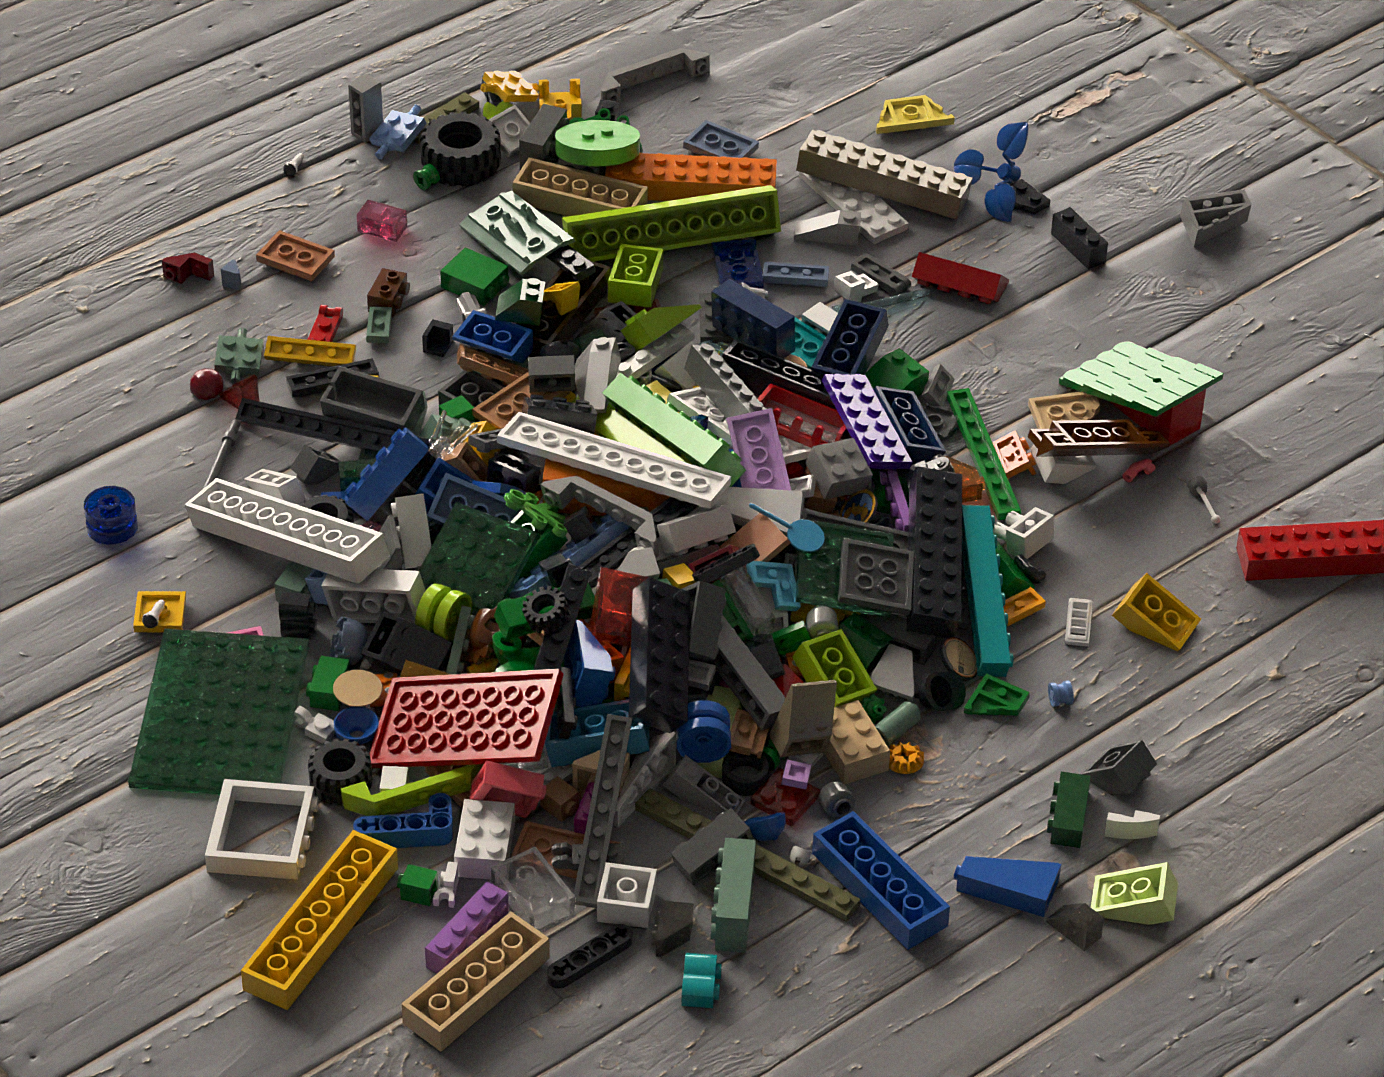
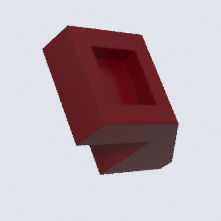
M195 252L162 259L163 277L180 284L191 274L209 281L214 277L213 259Z

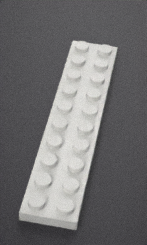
M518 412L497 435V443L509 448H515L532 455L541 456L551 461H557L704 508L711 509L731 485V476L522 412Z

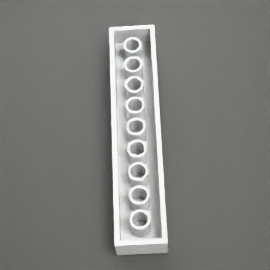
M218 478L185 504L192 526L357 584L390 557L383 533Z

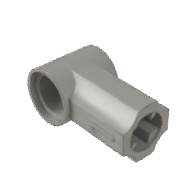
M469 292L462 293L456 299L463 322L473 310L487 314L485 308H480L475 295Z

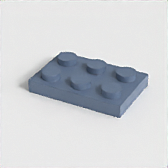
M705 120L683 141V148L704 156L749 158L759 148V141Z

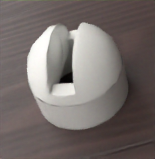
M793 846L790 853V861L795 864L796 860L800 861L799 867H803L809 862L812 853L801 847Z

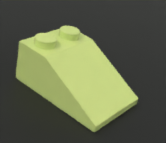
M1168 862L1095 876L1090 914L1094 917L1147 925L1173 921L1178 882Z

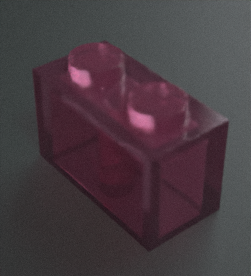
M367 200L357 213L358 232L397 242L407 228V210Z

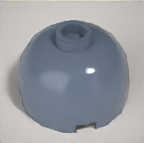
M341 616L335 626L340 629L336 635L333 634L330 657L349 659L351 666L362 660L363 655L361 651L368 640V633L359 621Z

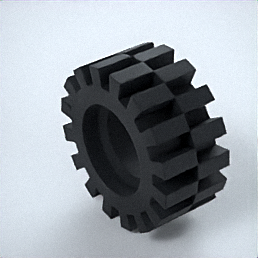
M548 586L547 590L544 587H540V592L532 591L533 596L527 595V601H523L522 604L524 607L522 612L528 625L533 631L536 629L537 633H541L543 630L545 634H548L549 629L555 632L557 631V626L560 628L564 626L562 621L567 622L569 620L567 615H570V607L562 591L560 592L556 587L553 590L552 586ZM554 606L549 612L538 614L543 608Z

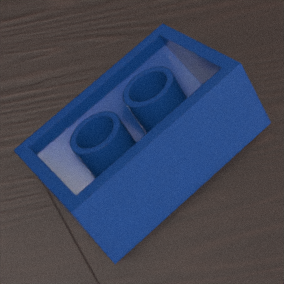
M475 310L470 313L452 336V340L524 363L533 351L532 329L511 322L497 321L495 317Z

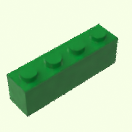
M589 583L587 584L576 620L593 618L597 610L598 602ZM532 593L515 599L508 598L498 603L494 618L505 640L537 632L536 629L534 631L531 629L522 612V608H524L522 605L523 601H527V595L533 596ZM554 606L545 607L538 614L547 613Z

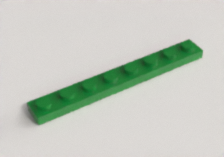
M970 389L947 391V400L957 419L958 426L997 519H1006V516L1011 511L1021 515L1019 504Z

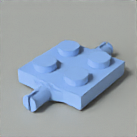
M415 104L407 113L392 110L369 138L371 144L380 146L379 150L375 153L378 159L382 160L388 151L404 152L427 124L424 117L417 116L422 110L419 105Z

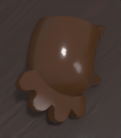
M497 606L494 609H480L473 619L469 632V640L472 646L466 654L471 664L480 665L491 654H495L492 636L495 632L501 630L498 624L491 622L490 619H495L494 614Z

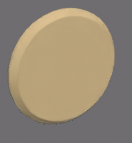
M351 670L341 674L335 680L333 692L335 697L343 704L362 707L374 703L381 696L382 683L375 674L369 671Z

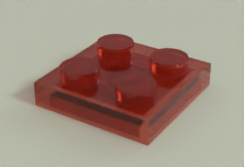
M778 768L754 793L750 804L769 815L785 813L786 824L792 827L819 798L820 789L809 783L806 789L782 785L784 770Z

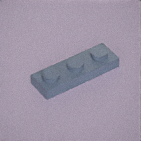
M764 262L762 282L828 287L829 266Z

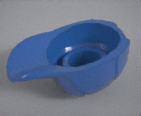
M783 812L764 817H754L744 821L757 841L777 840L786 824L785 813Z

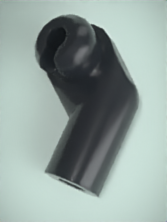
M1022 554L1015 557L1014 563L1032 583H1040V581L1045 580L1046 573L1042 568L1036 569Z

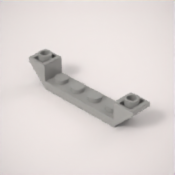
M679 48L608 72L601 87V100L619 103L621 102V90L682 69L691 77L709 72L710 55L706 52Z
M578 476L544 481L541 484L543 499L547 504L554 505L563 510L573 498L581 503H586L594 507L598 512H604L612 516L616 521L631 526L636 531L637 547H652L655 558L659 556L653 516L648 511Z

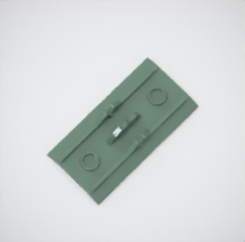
M513 191L501 193L478 210L468 214L459 224L464 231L521 276L529 271L535 263L561 246L564 247L575 242L572 236Z

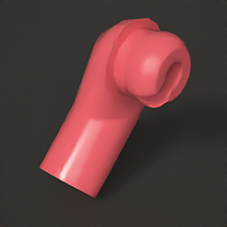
M1146 458L1132 463L1123 473L1122 477L1125 481L1131 482L1142 470L1145 474L1149 475L1156 469V466L1152 463V460Z

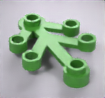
M511 489L509 493L504 495L506 505L516 511L520 509L533 519L531 524L535 528L544 530L546 524L549 523L554 527L552 532L556 536L561 538L566 536L568 531L563 524L559 523H564L565 516L557 514L558 507L547 503L537 504L539 498L529 492L524 495L518 490Z

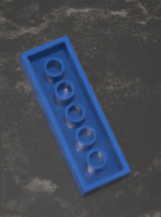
M854 811L813 833L812 854L854 896L861 899L860 902L907 950L948 927L950 906Z

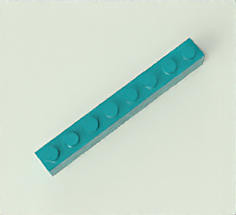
M962 505V559L977 675L985 676L987 673L994 677H1006L1009 668L1013 667L1014 657L1013 653L1009 652L1011 635L1006 630L1008 614L1004 613L1003 608L1005 606V593H1001L1003 576L998 571L1000 555L996 554L997 535L993 534L995 517L991 515L990 506Z

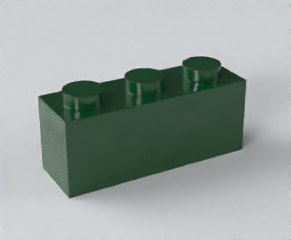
M1061 771L1060 780L1054 781L1052 796H1057V800L1052 799L1050 814L1054 815V818L1048 819L1047 833H1051L1050 844L1081 847L1090 775Z

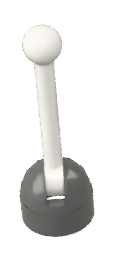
M1203 476L1192 478L1187 485L1190 492L1195 496L1202 497L1212 516V523L1218 524L1220 516L1215 514L1205 495L1208 489L1205 478Z

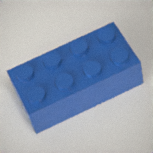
M406 427L403 431L398 429L391 437V445L388 448L383 447L375 456L377 461L372 466L368 464L360 473L361 479L357 484L352 482L345 490L346 504L366 521L371 518L429 451L427 445Z

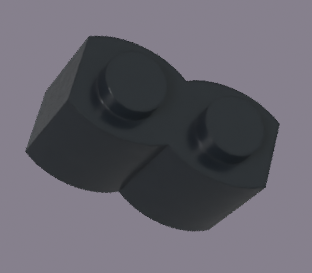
M281 593L279 601L281 637L310 640L312 633H316L317 619L313 618L316 611V602H312L311 594Z

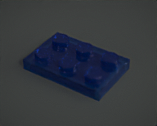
M755 239L712 242L719 286L731 279L736 283L743 282L753 288L764 287Z

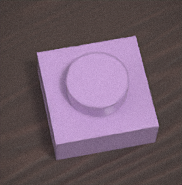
M787 760L782 785L806 789L812 765Z

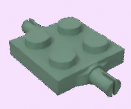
M242 328L238 329L237 337L219 335L214 370L231 374L230 382L233 385L235 379L236 385L240 383L241 375L259 376L263 339L246 338L247 329L243 328V333Z

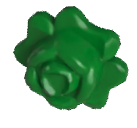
M871 694L869 698L864 697L862 704L873 724L883 720V714L887 711L886 706L883 705L884 699L878 698L875 694Z

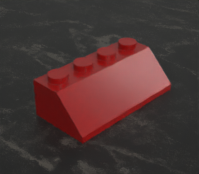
M922 252L918 253L912 277L917 280L919 285L929 287L930 284L938 285L937 289L949 293L950 289L958 291L957 295L969 299L971 295L979 297L978 301L986 304H991V301L998 302L1009 282V279L1001 274Z

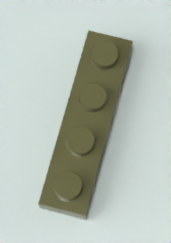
M463 93L424 117L426 125L433 119L437 120L438 116H446L452 112H455V114L460 112L470 114L479 108V101L469 94ZM423 129L413 140L418 144H420V136L422 134Z

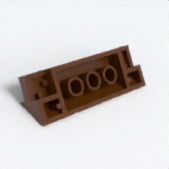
M1129 419L1052 421L1049 429H1030L1028 438L1038 448L1036 457L1153 454L1168 448L1170 442L1159 431H1148L1145 427H1135Z

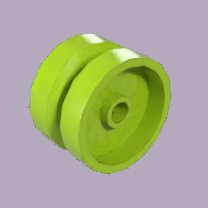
M435 583L425 591L418 604L415 624L453 643L461 607H471L472 615V599L467 593L451 590L450 587Z

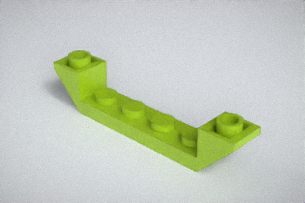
M484 764L462 765V768L374 795L370 794L365 781L341 788L343 806L347 810L365 816L398 813L429 803V798L435 793H445L453 796L471 790V782Z

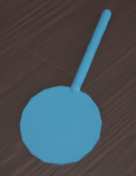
M753 503L749 504L750 508L787 527L788 540L797 550L814 552L822 547L825 539L824 532L814 522L797 520L790 524Z

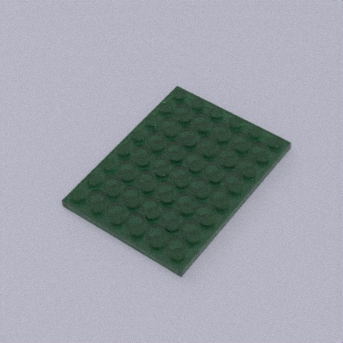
M165 628L130 771L129 788L220 795L224 779L281 784L295 718L294 712L297 708L309 649V639Z

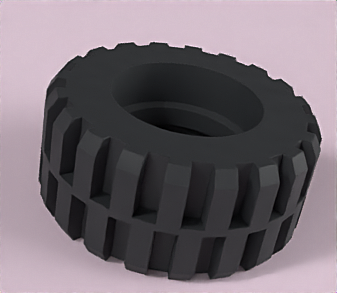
M452 112L446 116H438L437 120L433 119L425 126L420 136L421 163L423 166L431 164L437 169L440 176L439 183H448L450 186L461 185V187L467 186V184L476 185L479 181L484 182L492 176L501 164L500 132L486 117H479L476 113L467 114L466 112H460L455 114V112Z

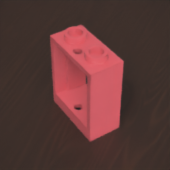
M487 760L471 782L469 799L515 803V816L526 818L532 810L536 809L539 800H543L545 797L546 785H543L545 775Z

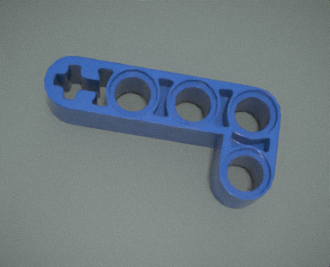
M445 793L433 794L429 798V812L359 817L354 821L353 830L395 848L447 845L453 840L451 798Z

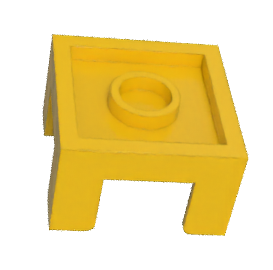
M570 79V92L549 93V80H539V110L543 104L567 109L569 121L575 117L582 118L580 79Z

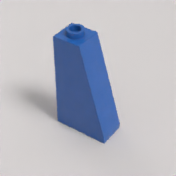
M965 856L962 866L957 865L954 873V880H957L956 891L1045 917L1060 880L1061 864Z

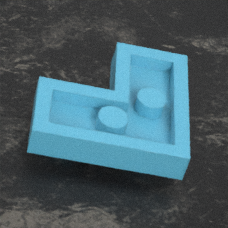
M752 561L746 565L751 587L771 588L775 610L797 611L801 607L792 564Z

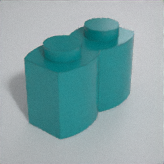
M686 953L681 1006L713 1008L714 1000H719L720 984L715 983L716 979H721L722 963H717V955Z

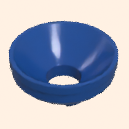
M349 707L339 712L335 717L334 731L341 741L349 739V742L356 741L359 745H362L375 737L379 720L377 715L369 708ZM354 731H361L364 733V735L359 738H354L350 734Z

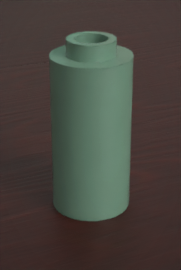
M906 701L875 725L888 747L920 721V710L914 703Z

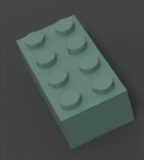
M725 838L724 848H719L718 863H722V865L719 864L717 867L716 883L720 884H716L714 888L713 903L718 904H714V907H712L711 923H716L712 924L711 939L715 940V950L742 953L747 951L755 875L756 840Z

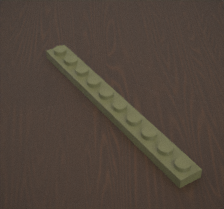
M651 788L635 803L636 811L689 839L699 829L707 827L713 822ZM756 844L755 874L845 922L859 908L861 899Z

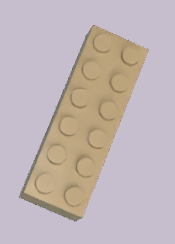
M530 157L513 181V192L532 207L564 216H575L648 204V187Z
M513 912L508 913L401 1004L403 1024L442 1052L550 959L549 938Z

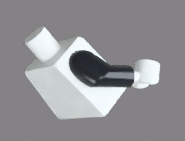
M692 341L679 349L676 354L656 369L654 375L649 370L644 373L646 377L640 376V384L647 385L657 380L670 392L692 389L693 386H698L684 369L691 345H694Z

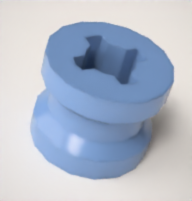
M1069 680L1063 681L1061 684H1048V696L1052 707H1057L1061 703L1066 705L1073 704L1074 694Z

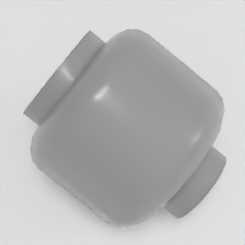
M818 605L808 612L806 616L807 630L812 639L839 630L837 614L832 608Z

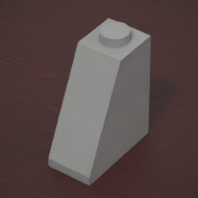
M889 644L870 678L877 688L874 694L885 701L883 705L896 709L903 702L914 703L912 651Z

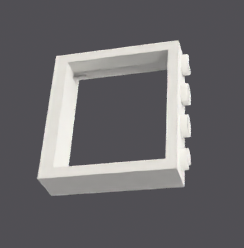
M224 779L205 853L207 872L298 880L300 868L305 867L306 863L304 851L309 850L310 835L308 833L314 829L315 819L313 812L318 811L319 798L315 797L314 786ZM235 800L302 806L290 857L223 851Z

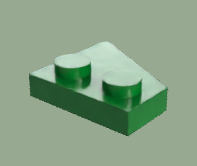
M986 673L964 706V713L972 715L1018 716L1030 698V692Z

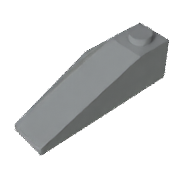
M616 337L593 339L575 363V383L579 399L589 401V405H593L597 413H606L609 400L602 392L616 378L621 362Z

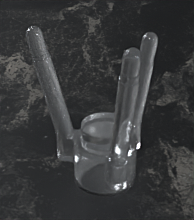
M445 410L442 411L434 433L428 440L431 443V446L428 448L429 453L436 459L438 457L444 459L447 454L450 455L454 448L478 427V424L472 425L453 443L452 441L465 427L464 423H461L449 438L445 436L438 438L447 414Z

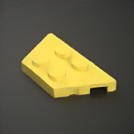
M926 95L885 100L880 114V121L876 126V133L882 134L954 124L955 117L952 114L946 115L943 113V107L934 103Z

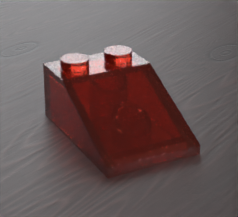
M600 567L589 629L597 640L631 647L633 589L648 577Z

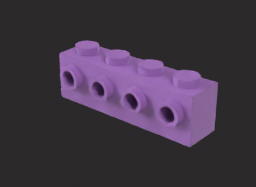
M486 882L425 947L426 968L437 974L509 913L508 892Z

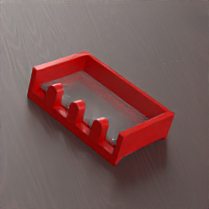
M770 384L758 397V400L766 409L772 408L778 435L810 448L845 440L848 437L849 432L838 411L773 384Z

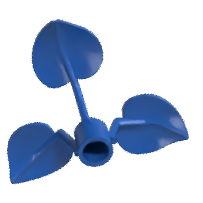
M1027 122L1007 124L999 131L997 146L1000 150L1004 151L1002 156L1008 163L1001 164L998 169L982 166L984 161L983 154L973 149L962 152L954 162L955 173H963L973 178L971 185L980 180L981 170L996 172L999 178L1004 180L995 184V189L989 190L984 199L986 210L998 220L1012 221L1016 194L1013 187L1008 184L1019 180L1021 170L1010 159L1018 158L1025 148L1028 137Z

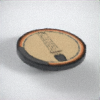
M950 636L944 639L940 644L939 652L947 670L959 675L963 681L975 678L977 676L975 653L972 648L958 637Z

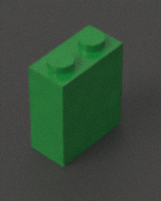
M466 247L440 270L441 288L459 296L462 293L469 292L475 295L478 303L482 306H485L490 300L494 299L496 294L508 285L510 279L508 276V265Z

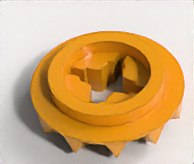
M899 741L897 745H890L889 768L892 771L900 774H911L922 768L924 752L920 751L919 745L912 746L910 741L907 744H902ZM901 754H905L907 757H909L908 762L906 761V759H904L903 756H901Z

